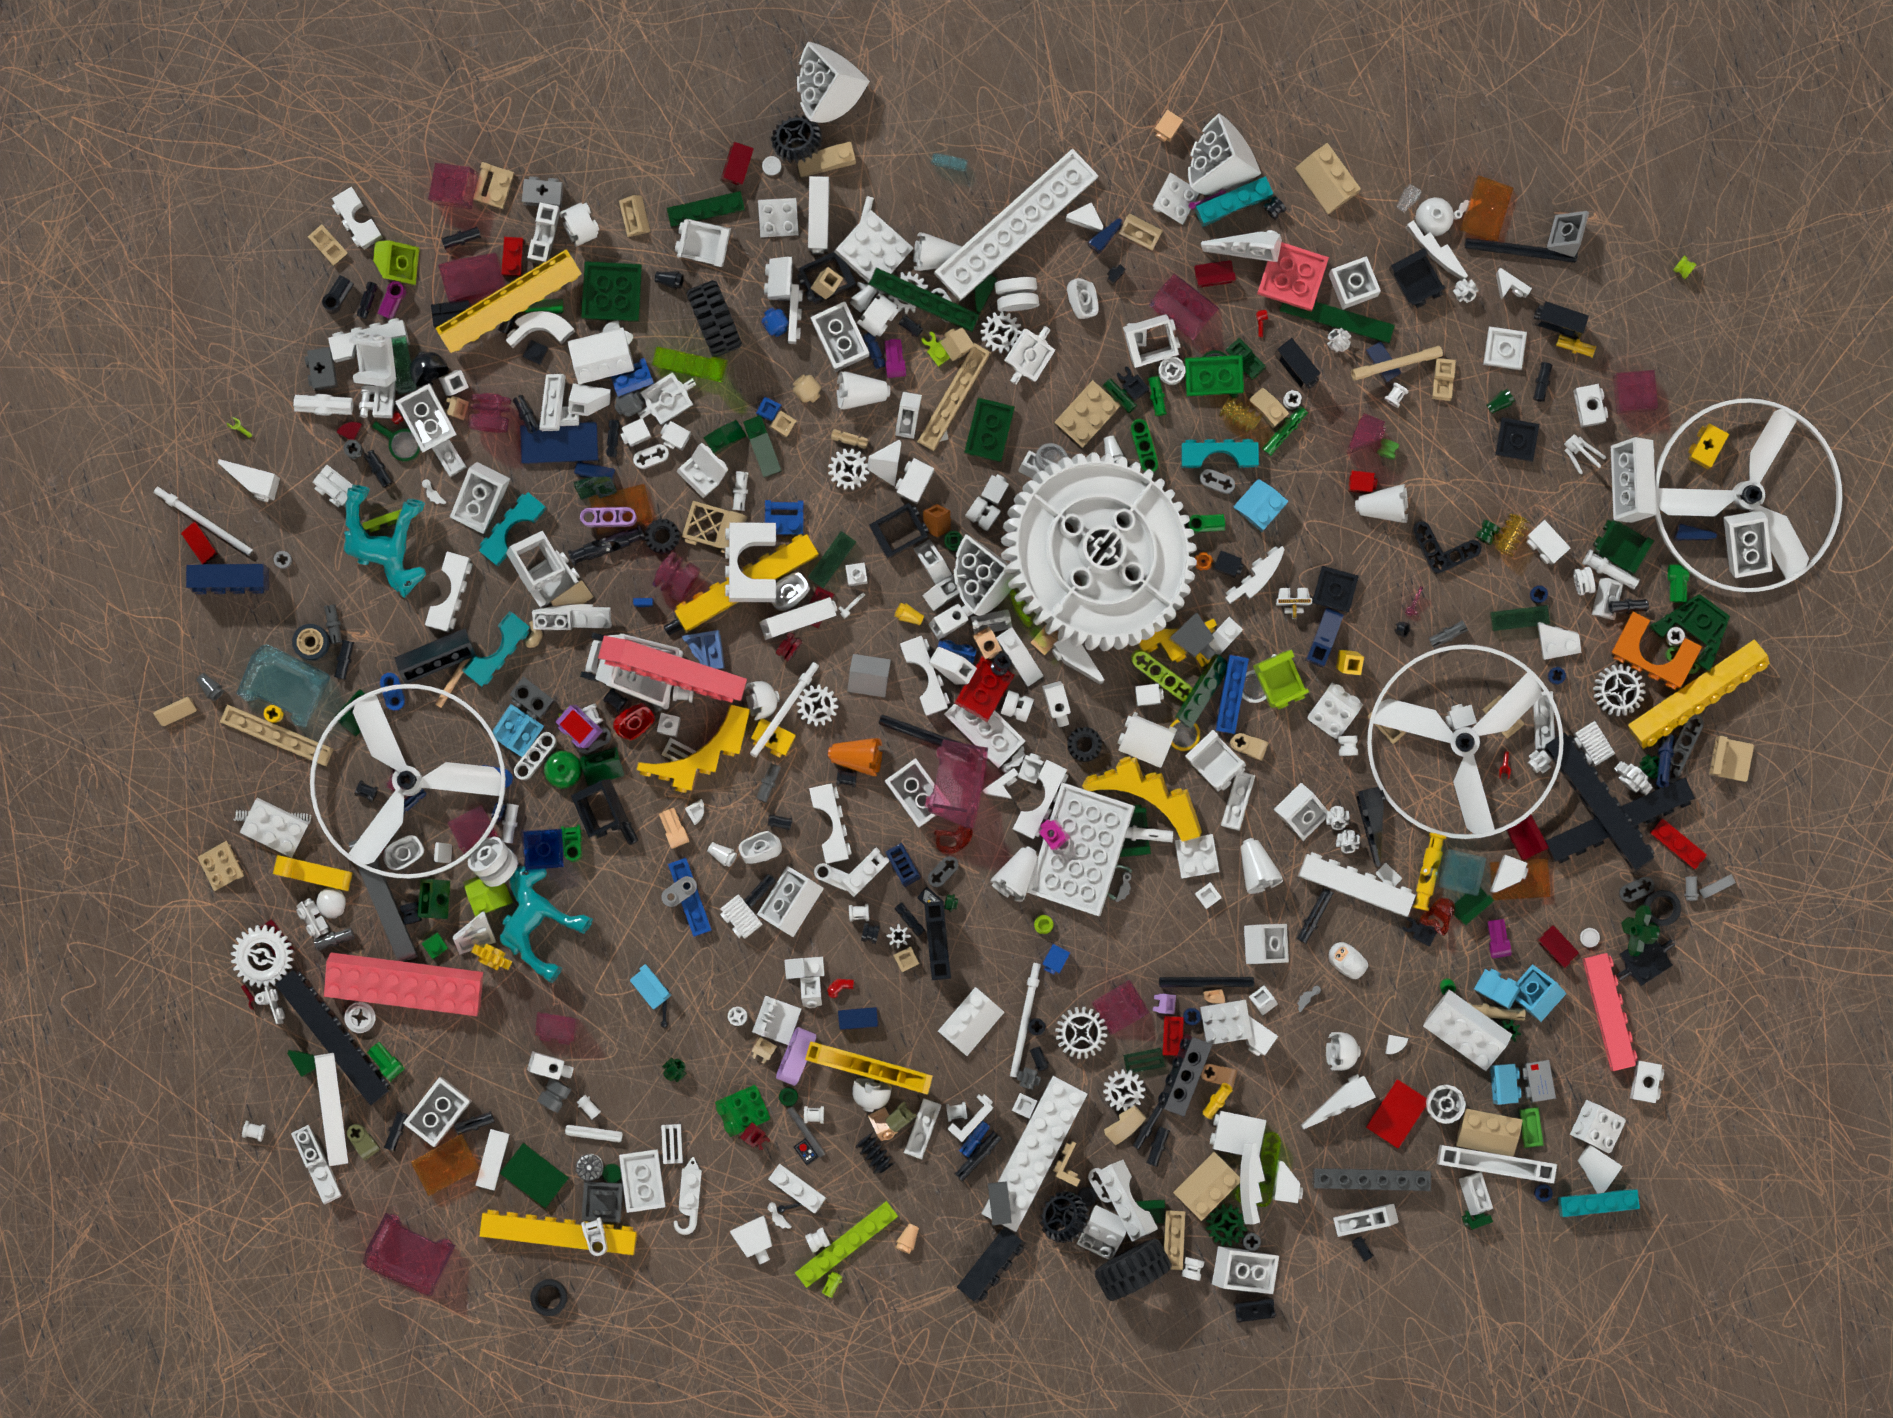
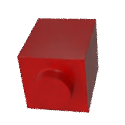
M1352 470L1350 472L1348 492L1372 493L1373 489L1376 490L1377 478H1374L1375 473Z

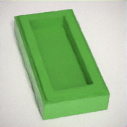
M1539 1107L1519 1109V1117L1522 1119L1523 1147L1544 1146Z

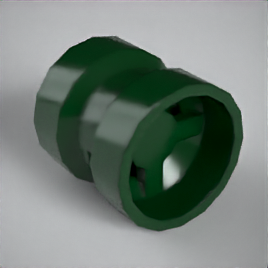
M1484 519L1481 524L1482 529L1477 531L1475 537L1487 545H1492L1494 535L1498 534L1501 528Z
M957 531L949 532L945 537V547L951 552H957L963 536Z

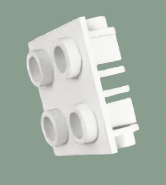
M1169 173L1153 204V209L1157 212H1163L1183 225L1191 210L1188 205L1190 202H1195L1199 193L1193 190L1188 183Z
M796 198L758 200L760 237L798 235Z
M266 986V991L255 996V1002L260 1005L270 1003L276 1024H283L285 1015L282 1007L279 1008L277 1004L279 1000L276 989L273 990L272 987Z
M765 996L752 1032L789 1045L801 1008Z

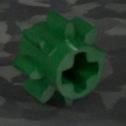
M1649 754L1646 755L1639 762V769L1648 778L1651 776L1652 779L1658 777L1660 758L1655 755L1652 757Z
M1510 1020L1509 1024L1502 1021L1504 1025L1502 1028L1508 1029L1511 1026V1030L1514 1032L1510 1039L1516 1042V1035H1521L1517 1030L1520 1025L1514 1026L1513 1020Z
M671 1057L662 1066L665 1069L663 1075L669 1081L675 1080L679 1082L687 1074L684 1071L686 1066L680 1059L674 1060Z

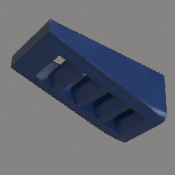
M1116 219L1089 240L1088 246L1100 254L1121 227L1122 219Z
M1680 524L1676 528L1674 540H1713L1717 537V534Z
M902 843L885 851L904 887L921 879ZM900 851L903 852V854L893 859V855L899 853ZM906 858V861L902 862L899 865H896L897 862ZM910 865V868L900 872L901 869ZM912 872L914 873V874H912V875H910V876H908V877H906V878L904 879V876H906V875H908V874H910V873H912Z

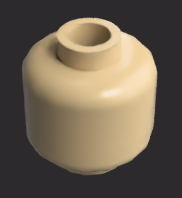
M803 374L793 383V392L803 403L809 401L813 403L820 397L821 385L812 375L805 376Z

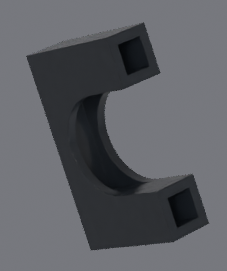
M944 902L924 903L932 981L951 979Z

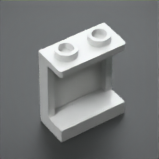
M685 219L684 223L681 222L679 227L681 239L676 242L675 252L678 253L677 257L722 267L725 261L731 228Z
M358 332L349 339L350 343L356 344L359 372L353 375L354 383L386 387L396 381L391 337L383 336V334L370 335L367 332Z
M555 551L566 569L562 579L555 583H552V581L546 583V586L539 591L535 589L530 591L540 608L546 607L553 599L579 582L577 580L580 578L579 574L574 568L570 569L566 564L569 560L563 552ZM545 559L528 572L533 581H536L554 571L547 559Z
M1134 712L1132 717L1128 716L1124 725L1127 727L1126 733H1121L1117 742L1120 744L1119 751L1161 768L1177 729L1171 726L1169 729L1137 716L1138 713Z
M1214 730L1185 756L1186 760L1218 792L1221 789L1225 790L1231 784L1230 780L1234 776L1239 777L1245 771V762L1219 738Z
M978 1094L977 1098L984 1106L962 1130L954 1123L948 1127V1130L961 1142L993 1109L991 1106L993 1101L985 1094L983 1096Z
M1219 1111V1114H1215L1213 1123L1216 1126V1131L1211 1134L1210 1144L1213 1145L1212 1149L1242 1155L1245 1143H1256L1260 1155L1266 1120Z

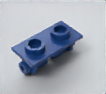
M947 639L939 640L938 647L962 656L973 664L977 650L973 646L954 644L953 641Z

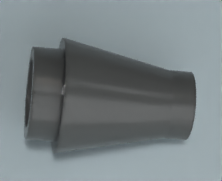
M205 673L197 677L196 681L201 686L207 699L215 701L224 693L222 685Z

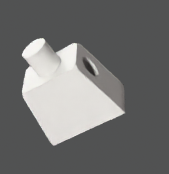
M957 604L934 617L928 625L939 641L963 626L968 621V616L972 615L973 612L966 605L961 607Z
M1058 681L1042 686L1050 716L1056 718L1058 727L1069 725L1067 714L1071 712L1063 683ZM1061 703L1062 707L1056 710L1055 705Z
M532 1051L527 1070L559 1080L560 1076L571 1078L574 1067L564 1065V1061ZM551 1064L556 1065L554 1071L549 1070Z
M764 1215L730 1231L746 1257L755 1254L759 1264L770 1260L765 1249L772 1246V1241Z

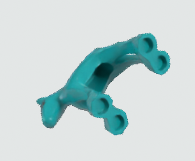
M352 485V488L347 490V500L345 503L347 513L345 525L349 531L344 532V552L358 559L357 563L369 565V562L383 565L389 584L405 598L426 576V570L422 567L405 569L403 567L409 524L412 518L423 511L425 502L416 499H408L407 502H403L392 538L369 536L360 523L359 510L360 504L367 498L370 488Z
M518 866L510 877V887L519 906L512 917L507 915L502 925L505 928L500 935V942L509 948L513 955L520 952L521 959L528 963L537 974L542 975L548 982L554 983L560 975L562 967L552 963H543L539 960L531 949L529 934L541 924L544 917L554 919L570 929L585 934L591 926L593 918L586 915L568 916L560 912L546 898L533 890V885L546 877L547 871L545 867Z

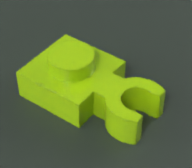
M930 332L932 340L927 342L922 338L921 341L925 346L930 347L927 353L934 363L940 367L950 359V356L942 344L936 342L935 334Z

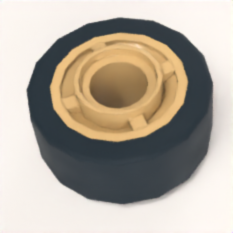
M315 624L300 626L294 632L292 638V647L295 653L309 661L322 658L328 652L330 646V638L327 632ZM310 637H314L316 640L315 645L312 647H308L306 644Z

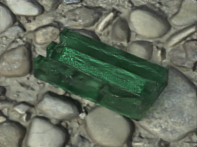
M1161 1048L1123 1055L1127 1074L1129 1070L1135 1073L1165 1067ZM1158 1052L1156 1057L1128 1062V1058ZM1150 1061H1160V1064L1149 1065L1134 1069H1130L1129 1067L1130 1065Z

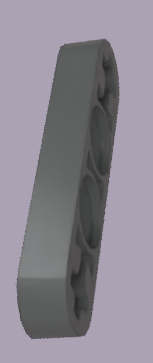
M1693 715L1683 725L1673 745L1674 753H1681L1683 760L1681 763H1675L1673 757L1671 758V764L1679 767V769L1674 768L1672 772L1674 778L1669 779V784L1674 783L1679 778L1703 728L1704 722L1699 715ZM1696 718L1699 727L1693 728L1692 732L1696 733L1694 736L1690 732H1685V729L1690 730L1692 726L1690 720ZM1688 735L1691 738L1689 746H1684L1681 743L1682 736Z

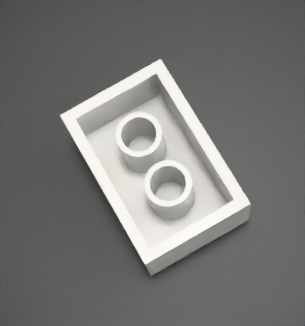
M842 302L810 317L835 372L870 356L846 302Z
M1762 510L1724 517L1729 571L1732 575L1738 578L1773 571L1768 521Z
M916 758L885 780L887 786L918 828L950 806Z
M439 1077L405 1120L404 1124L430 1145L436 1147L472 1100L443 1077Z

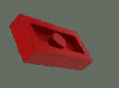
M504 237L502 276L521 277L523 238Z
M1164 1016L1162 1055L1177 1056L1180 1049L1179 1044L1183 1038L1184 1017Z

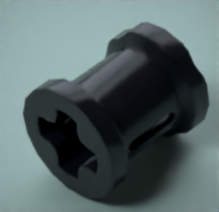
M1006 653L996 655L991 664V670L995 675L1002 676L1006 674L1011 665L1009 655Z
M611 688L603 699V702H608L616 708L617 712L628 701V698H623L616 693L614 688Z
M838 769L836 786L844 784L856 787L857 771L848 772Z
M360 780L354 795L364 797L370 803H373L379 787L369 786L363 780Z
M1039 1018L1032 1019L1028 1024V1030L1033 1035H1041L1046 1028L1043 1020ZM1035 1021L1042 1025V1029H1039L1037 1033L1035 1029L1031 1028Z

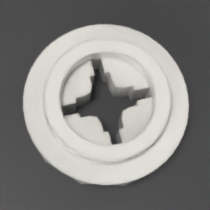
M356 1002L350 1005L344 1017L347 1027L356 1033L367 1032L373 1027L376 1020L375 1011L364 1002ZM362 1009L363 1016L368 1018V1020H362L359 1025L358 1019H355L352 1015H359Z

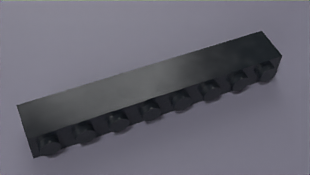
M1564 732L1560 771L1632 872H1637L1654 860V850L1649 844L1646 845L1643 842L1642 833L1638 829L1633 828L1631 818L1627 813L1623 814L1619 801L1615 797L1612 798L1608 793L1610 790L1604 781L1600 782L1597 777L1598 772L1593 766L1590 767L1588 765L1584 752L1582 750L1578 751L1575 747L1576 742L1574 738ZM1559 736L1545 745V750L1555 764H1557L1559 754Z
M1685 777L1669 784L1668 787L1664 786V788L1655 790L1622 805L1620 809L1623 814L1627 813L1629 815L1633 828L1638 829L1640 828L1638 824L1644 821L1646 824L1657 820L1656 816L1663 814V816L1669 815L1674 812L1673 808L1679 805L1681 809L1691 805L1690 800L1695 799ZM1594 818L1545 841L1549 847L1547 851L1552 861H1558L1561 864L1569 860V855L1576 853V856L1587 852L1586 848L1591 845L1596 848L1605 844L1603 840L1608 837Z
M292 970L275 984L328 1053H334L336 1063L369 1105H374L391 1091L388 1088L390 1083L384 1076L381 1078L377 1074L378 1068L372 1061L369 1063L366 1060V1053L360 1046L358 1048L355 1046L353 1036L348 1031L346 1033L341 1028L343 1024L336 1016L332 1017L329 1013L331 1009L325 1001L321 1002L317 998L318 992L313 986L309 987L306 984L307 978L301 971Z

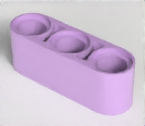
M628 507L586 508L581 512L580 519L587 527H630L636 523L637 515L633 509ZM627 512L633 514V518L629 522L623 521V515ZM587 513L594 514L595 517L592 522L584 520ZM606 513L614 515L611 522L604 521L603 518Z
M800 1027L795 1029L776 1074L778 1080L793 1086L798 1083L807 1062L805 1058L810 1041L815 1042L816 1034Z

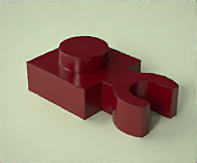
M753 1122L740 1136L751 1147L754 1148L756 1146L760 1150H763L761 1144L764 1141H770L765 1135L766 1133Z

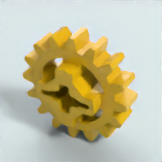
M487 943L484 947L475 944L471 951L479 956L478 961L495 970H498L499 966L509 970L512 961L504 957L505 952Z

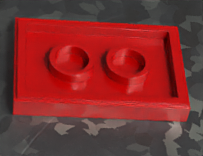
M981 656L975 666L977 669L970 682L964 685L954 704L988 722L1015 674L1007 670L1006 674L1002 676L995 675L991 670L992 661Z
M1396 1079L1366 1125V1128L1399 1149L1426 1107L1427 1098Z

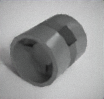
M550 1078L545 1086L547 1090L540 1094L537 1101L558 1113L563 1105L562 1099H567L572 1089L558 1080Z

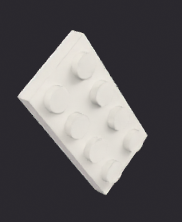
M956 704L944 714L997 768L1025 742L995 710L988 722Z

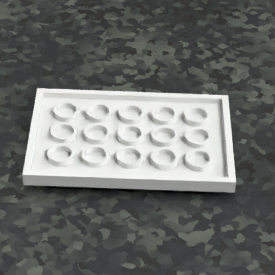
M1061 783L1050 821L1057 820L1071 838L1057 850H1051L1048 843L1043 840L1027 893L1101 916L1135 806ZM1053 830L1049 831V835L1051 837L1054 836Z

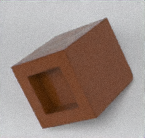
M935 504L923 511V520L929 530V534L939 537L951 530L949 509Z

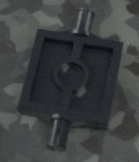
M1672 939L1663 945L1657 941L1653 944L1644 943L1643 952L1638 956H1630L1629 950L1626 949L1619 954L1626 969L1616 974V976L1623 975L1619 978L1622 981L1630 975L1641 987L1673 966L1667 957L1666 951L1674 947L1675 944L1672 943Z

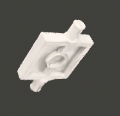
M1044 326L1039 335L1024 329L1004 361L1016 371L1010 380L1013 384L1017 385L1022 376H1026L1031 381L1036 382L1055 352V349L1048 345L1045 340L1051 331L1048 327Z
M672 372L640 392L647 406L637 412L640 418L643 419L651 413L657 418L660 425H663L693 406L687 390L696 385L693 378L682 384Z

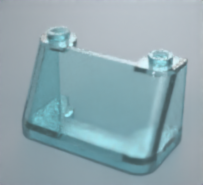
M262 645L251 655L236 694L246 701L256 700L259 697L292 713L290 718L295 725L306 727L329 683L330 676L270 645Z

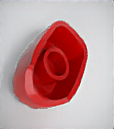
M645 703L633 705L615 718L613 729L619 737L633 740L653 724L655 716Z

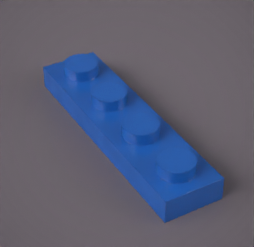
M1229 655L1216 731L1235 734L1249 658Z
M687 858L668 864L674 883L686 876L693 878ZM686 882L683 887L685 890H688L691 885ZM696 889L694 894L681 902L693 937L712 931L698 889Z

